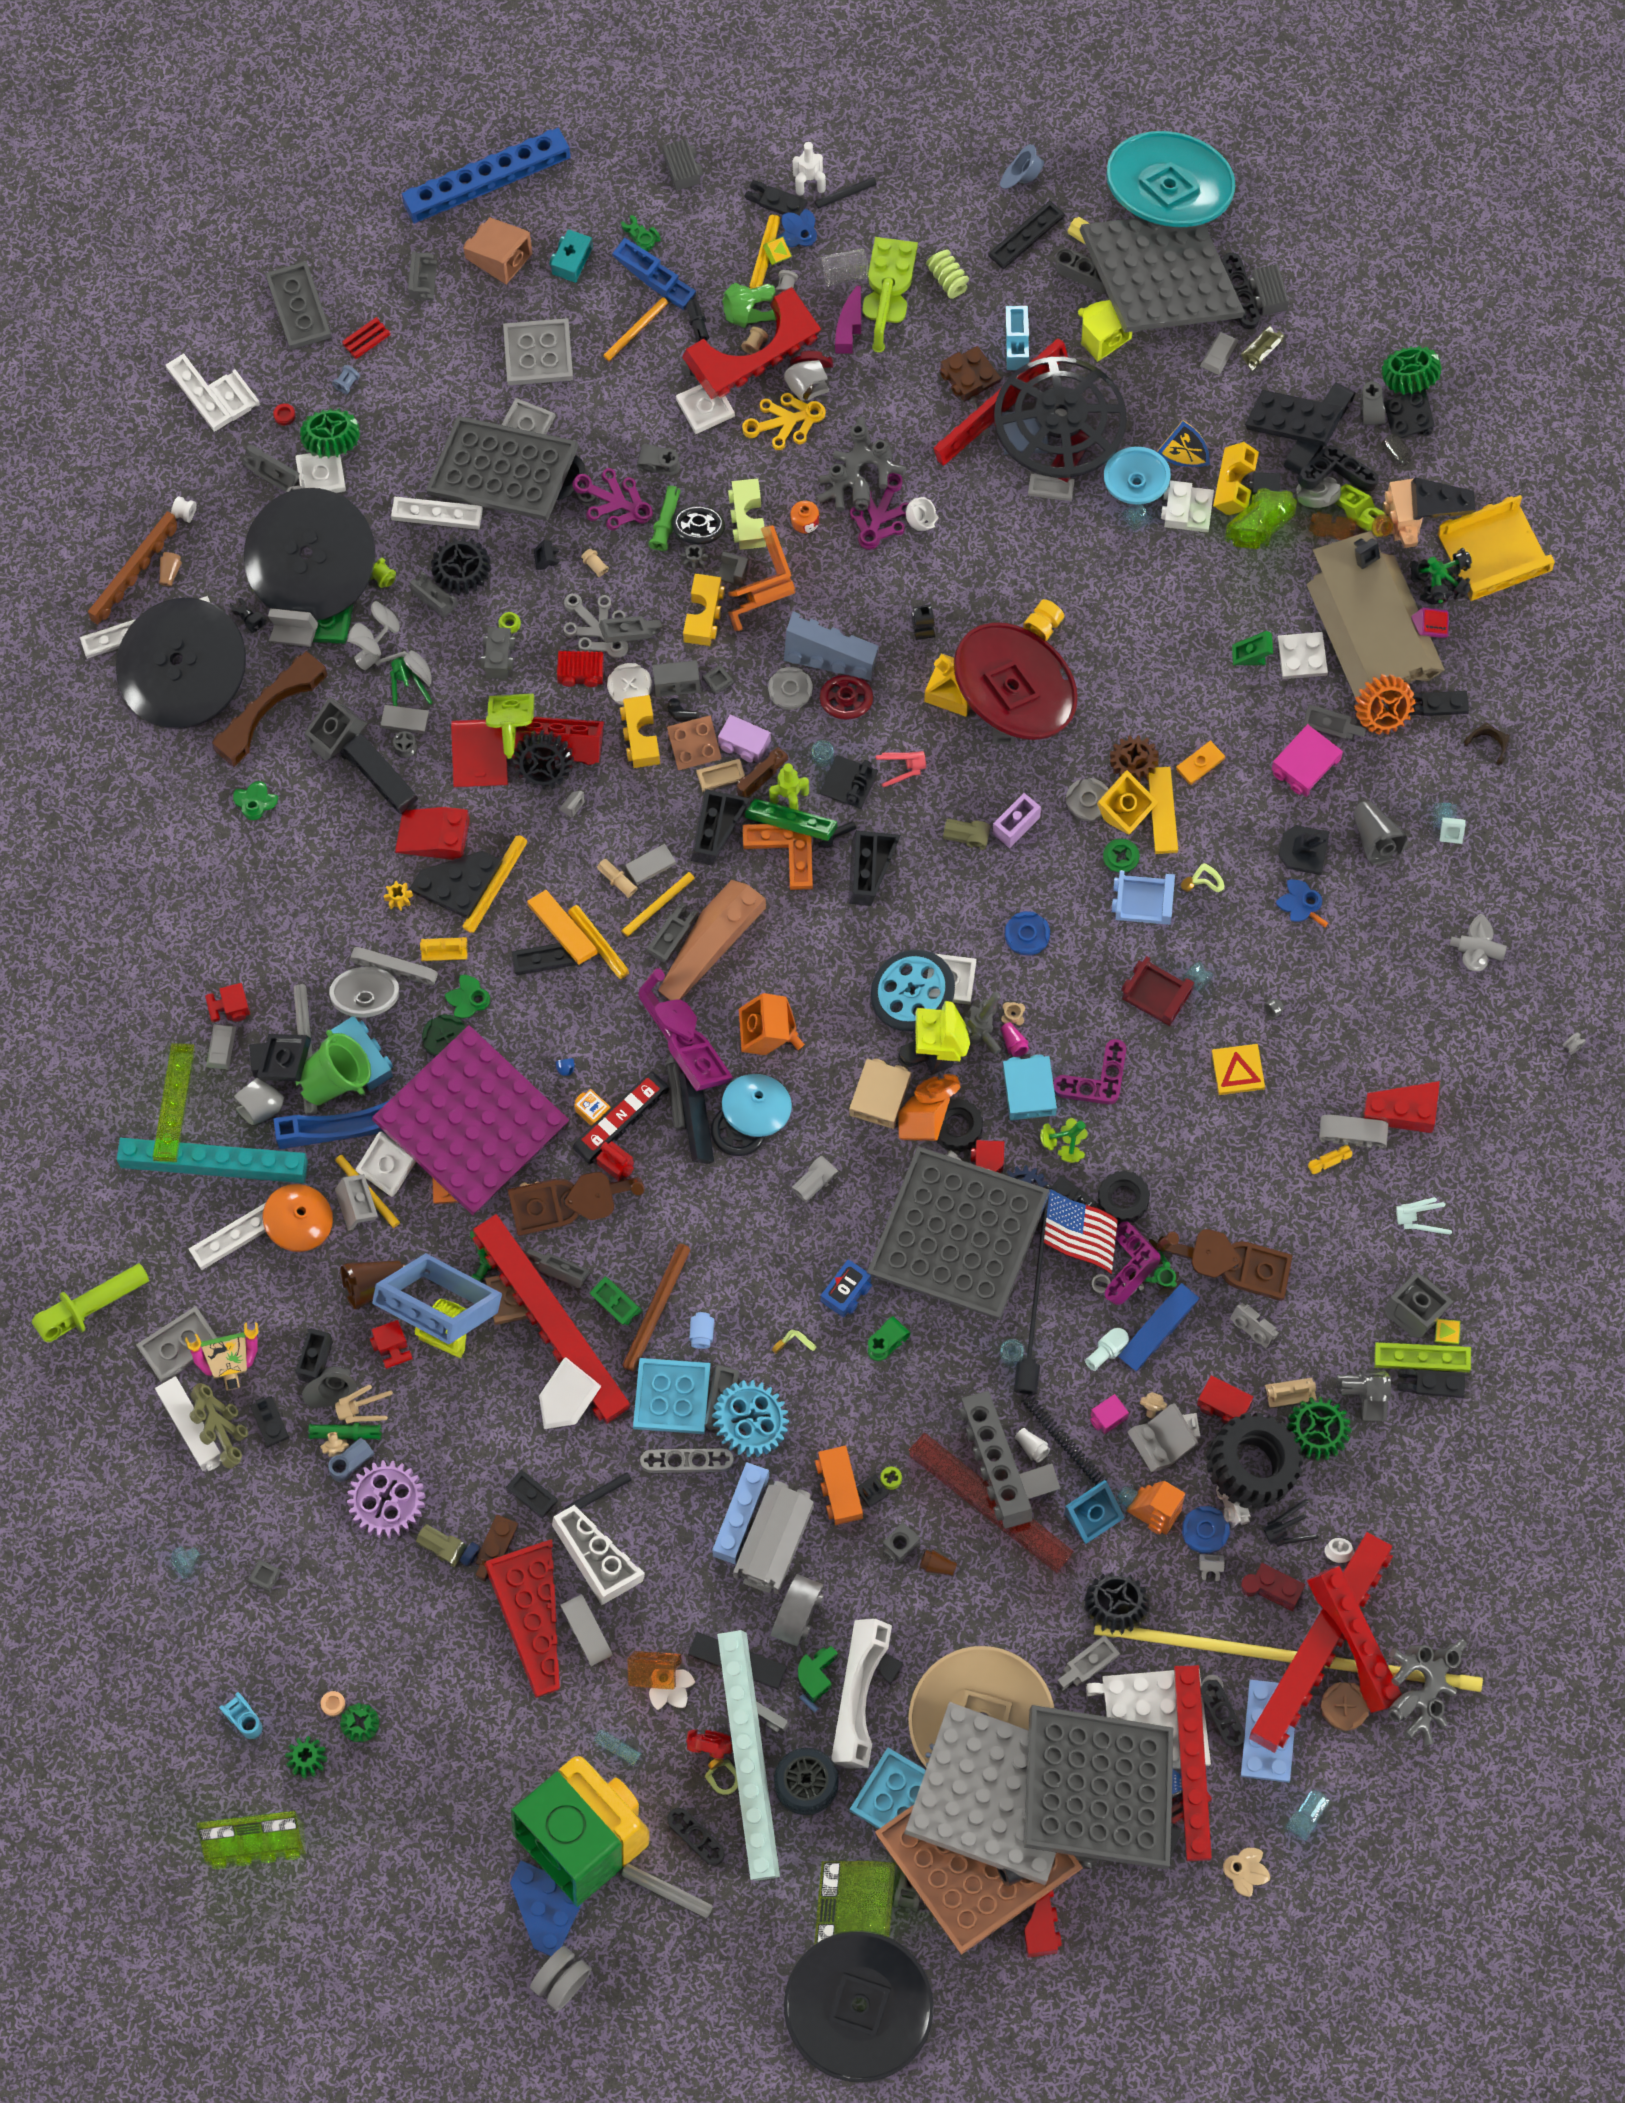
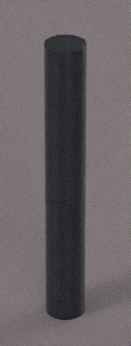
M871 177L814 202L819 209L875 186L877 183L875 178Z
M628 1472L569 1504L565 1509L575 1505L580 1510L630 1482L632 1479Z

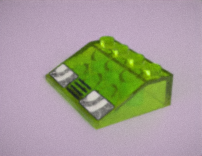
M296 1811L196 1823L205 1862L208 1866H212V1869L226 1868L228 1863H236L237 1866H247L251 1864L252 1860L260 1859L262 1863H271L276 1861V1857L284 1856L286 1860H295L300 1858V1854H306L304 1825Z
M822 1861L814 1945L824 1938L846 1931H869L890 1937L895 1863L878 1861Z

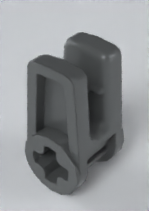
M902 1872L899 1886L896 1889L893 1907L913 1909L912 1912L917 1913L921 1898L913 1887H907L908 1880Z

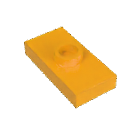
M1210 740L1176 766V770L1192 785L1225 759V755Z

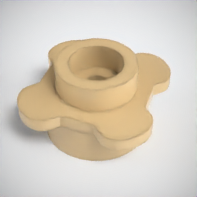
M1015 1002L1003 1004L1004 1016L1001 1018L1004 1024L1011 1022L1016 1023V1025H1022L1024 1023L1023 1012L1025 1011V1006Z

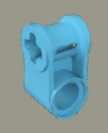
M237 1692L235 1698L225 1706L221 1705L219 1709L244 1737L255 1739L262 1733V1724L257 1715L252 1711L250 1705ZM248 1722H256L252 1730H245V1725Z

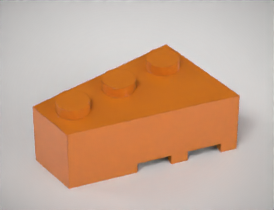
M1166 1481L1154 1483L1153 1487L1151 1485H1147L1146 1488L1140 1487L1126 1511L1149 1524L1148 1528L1159 1535L1164 1533L1167 1535L1181 1513L1185 1493Z

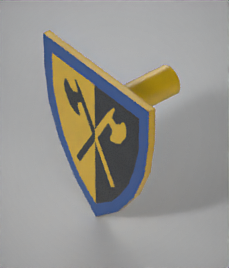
M1184 420L1180 422L1157 451L1166 461L1174 465L1189 467L1210 465L1209 451L1205 440L1194 427Z

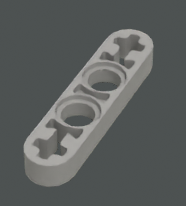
M355 947L350 957V960L355 964L380 968L399 977L401 975L407 976L409 980L429 986L435 984L438 973L431 968L360 947Z
M723 1448L656 1449L645 1451L641 1455L640 1462L643 1470L648 1473L725 1472L731 1469L734 1459L733 1454ZM709 1454H713V1459H720L721 1455H725L726 1459H730V1461H726L724 1466H721L719 1461H712L713 1466H709ZM661 1455H665V1467H661V1462H655L653 1467H649V1464L645 1462V1460H649V1456H654V1460H662ZM677 1455L681 1457L682 1463L678 1467L670 1466L668 1460L671 1456ZM696 1455H702L705 1457L706 1462L703 1466L697 1467L692 1463V1459Z

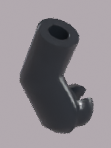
M672 698L668 701L667 710L676 721L687 722L697 719V711H685L680 705V700L677 698Z

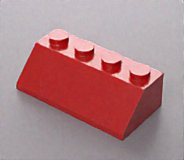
M534 717L529 725L516 727L515 748L518 741H523V737L526 734L531 737L533 731L540 735L541 730H544L545 735H549L553 731V737L556 738L558 735H561V742H568L567 748H572L571 756H574V761H579L586 765L599 763L604 721ZM530 751L526 753V759L532 758ZM557 755V756L555 757V760H559V761H560V758H559L558 755Z

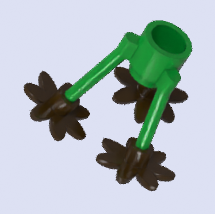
M1160 1236L1158 1242L1162 1240L1164 1236ZM1149 1239V1243L1159 1252V1264H1163V1266L1155 1271L1153 1277H1147L1139 1285L1138 1289L1144 1293L1145 1287L1143 1284L1156 1283L1162 1287L1158 1295L1161 1296L1167 1293V1297H1169L1181 1283L1186 1285V1281H1177L1179 1272H1174L1170 1268V1262L1165 1258H1171L1173 1255L1160 1251L1157 1248L1158 1242ZM1136 1271L1131 1273L1129 1281L1135 1277Z

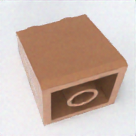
M490 217L478 227L477 233L473 238H469L464 244L465 258L507 285L533 254L530 232Z

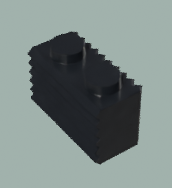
M312 1328L307 1329L308 1333L306 1334L307 1337L304 1338L305 1342L303 1343L302 1351H300V1359L297 1360V1368L294 1369L298 1379L308 1383L320 1377L325 1369L333 1344L330 1333Z

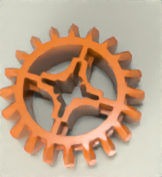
M1381 674L1379 680L1373 677L1371 684L1365 682L1366 688L1359 689L1362 695L1355 697L1358 704L1354 705L1357 711L1356 717L1360 720V724L1366 727L1368 731H1374L1379 735L1382 731L1389 735L1390 729L1397 732V726L1399 725L1405 727L1403 721L1405 719L1411 720L1408 714L1415 712L1412 705L1416 702L1410 685L1404 682L1402 678H1396L1391 674L1388 677ZM1381 700H1383L1386 703L1388 709L1384 706Z

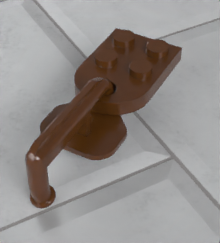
M592 1172L581 1175L575 1184L566 1179L556 1178L507 1190L517 1234L521 1236L570 1224L579 1214L589 1220L608 1217L614 1210L612 1194L631 1190L634 1195L639 1196L644 1193L645 1187L642 1179L639 1177L609 1183L608 1177L604 1173Z
M1204 1229L1198 1233L1194 1248L1179 1244V1236L1174 1231L1169 1232L1157 1244V1248L1160 1251L1191 1259L1192 1267L1198 1274L1211 1278L1221 1275L1225 1282L1234 1288L1279 1301L1285 1298L1293 1257L1291 1254L1244 1241L1231 1244L1225 1234L1211 1229Z

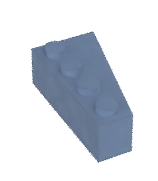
M792 612L786 630L784 661L871 680L877 662L878 645L853 635L846 637L836 628L832 627L829 630L819 626V622L810 619V621L799 618L800 614Z

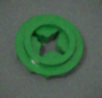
M1115 839L1109 842L1103 852L1105 865L1111 871L1120 873V870L1130 873L1133 868L1137 867L1140 858L1137 846L1127 839ZM1126 850L1125 858L1127 860L1122 859L1117 863V855L1115 853L1121 854Z
M357 1703L356 1705L349 1706L342 1713L341 1730L345 1737L353 1742L368 1741L378 1731V1714L369 1705ZM354 1714L360 1719L366 1718L363 1722L365 1731L359 1726L353 1727L356 1723Z

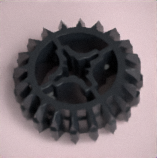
M464 536L461 541H457L455 537L452 543L446 540L445 547L439 545L438 552H434V560L431 561V567H433L431 572L435 576V582L437 584L440 583V588H447L450 594L456 589L458 596L461 590H465V593L468 595L469 588L476 592L478 590L477 584L484 586V580H488V572L491 571V560L487 556V550L485 548L482 549L480 542L475 544L472 538L466 542ZM454 555V557L451 560L447 561L449 557ZM459 559L461 560V564H463V572L461 571V567H459ZM475 570L474 573H472L471 575L467 576L469 572Z
M544 730L540 731V735L533 731L531 737L526 734L523 737V741H518L517 747L514 749L515 756L512 759V762L516 764L514 770L519 772V779L526 778V785L530 782L534 783V789L538 785H541L543 790L546 789L547 785L553 789L556 783L561 785L563 779L567 780L570 775L569 772H572V763L574 762V756H571L572 748H567V741L561 742V735H558L556 738L553 737V731L549 735H545ZM530 751L533 758L530 764L526 760V753ZM557 755L561 761V766L558 769L555 767L554 762Z
M1113 1572L1109 1574V1577L1102 1574L1100 1580L1095 1578L1092 1585L1088 1586L1084 1597V1609L1088 1612V1620L1094 1619V1627L1101 1625L1102 1632L1107 1628L1110 1629L1111 1634L1115 1630H1119L1122 1635L1125 1629L1132 1632L1134 1626L1139 1628L1142 1621H1145L1147 1618V1612H1149L1150 1607L1149 1595L1146 1594L1145 1587H1140L1139 1580L1132 1581V1575L1125 1578L1122 1572L1119 1576H1115Z

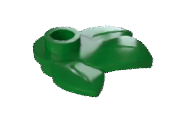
M256 781L249 785L247 790L236 789L233 799L235 805L242 809V813L247 819L257 820L264 811L273 809L276 806L278 795L268 794L266 784L262 781Z
M460 975V988L445 994L447 1002L456 1007L454 1016L457 1018L471 1017L476 1011L484 1010L490 1004L489 993L480 987V983L476 978L469 975ZM482 997L483 1001L476 1003L475 998Z

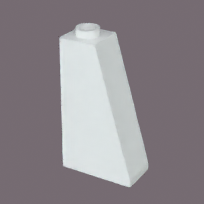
M175 1376L156 1387L155 1390L202 1471L206 1469L210 1471L220 1465L221 1453L214 1441L206 1445L200 1440L199 1435L204 1429L203 1422L195 1424L190 1419V1412L193 1411L194 1407L177 1377Z

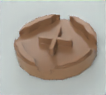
M1335 1683L1326 1690L1322 1697V1716L1335 1729L1343 1731L1354 1730L1361 1726L1368 1717L1369 1708L1360 1692V1687L1355 1683Z

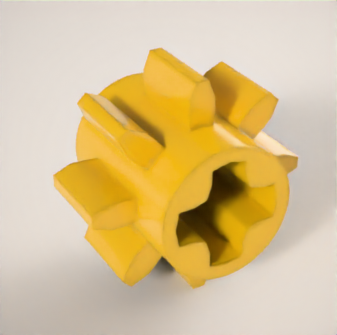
M395 881L391 887L386 886L389 894L384 895V900L390 901V909L395 906L402 911L403 906L411 905L408 898L413 897L412 891H407V883L401 885Z

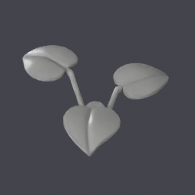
M377 601L371 604V612L375 619L384 627L375 640L371 631L363 624L356 623L351 628L347 642L363 649L354 657L357 665L361 669L367 670L374 663L379 666L383 662L404 657L406 665L430 687L431 672L429 666L415 651L411 650L408 653L404 651L380 659L381 651L377 644L388 629L393 633H397L400 629V624L390 609Z

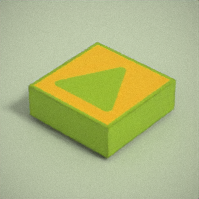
M783 237L763 245L771 265L792 257Z
M1438 1319L1435 1327V1343L1458 1346L1460 1321Z

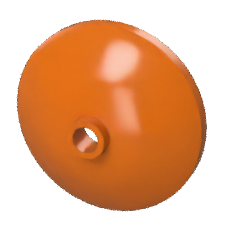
M290 1184L277 1189L270 1195L263 1209V1225L270 1239L281 1248L293 1252H305L320 1246L328 1237L333 1224L330 1204L319 1191L307 1185ZM297 1210H302L304 1215H299Z

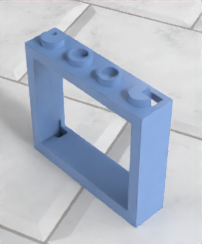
M425 1253L376 1283L372 1304L435 1338L451 1344L496 1315L499 1310L502 1293ZM421 1277H425L474 1303V1305L451 1318L401 1290Z

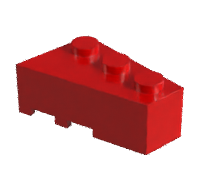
M1440 1081L1367 1093L1363 1118L1385 1121L1390 1128L1432 1133L1436 1120Z

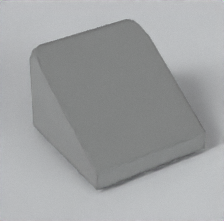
M572 792L559 810L571 818L574 817L585 803L584 792Z

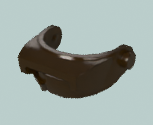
M1486 722L1466 737L1463 742L1464 746L1468 747L1474 738L1481 735L1493 737L1499 742L1502 749L1496 764L1502 765L1505 760L1503 756L1507 750L1510 735H1506Z

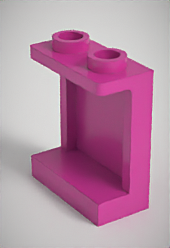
M1307 724L1273 761V775L1280 781L1285 780L1288 782L1296 794H1303L1307 797L1310 794L1311 788L1331 766H1336L1341 760L1343 751Z

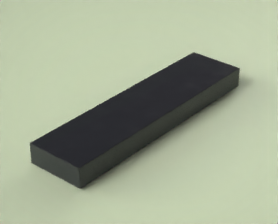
M1049 200L991 250L988 256L1004 270L1065 217V213Z
M683 1072L679 1074L691 1158L693 1162L710 1164L714 1162L704 1091L703 1089L696 1091Z
M696 1632L688 1656L722 1668L718 1639ZM749 1652L753 1680L778 1690L787 1666Z

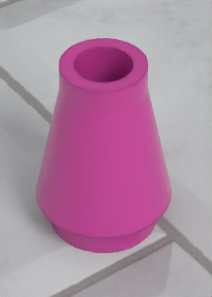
M1011 1022L1004 1024L1000 1031L1003 1035L1008 1054L1013 1057L1023 1056L1029 1050L1028 1041Z

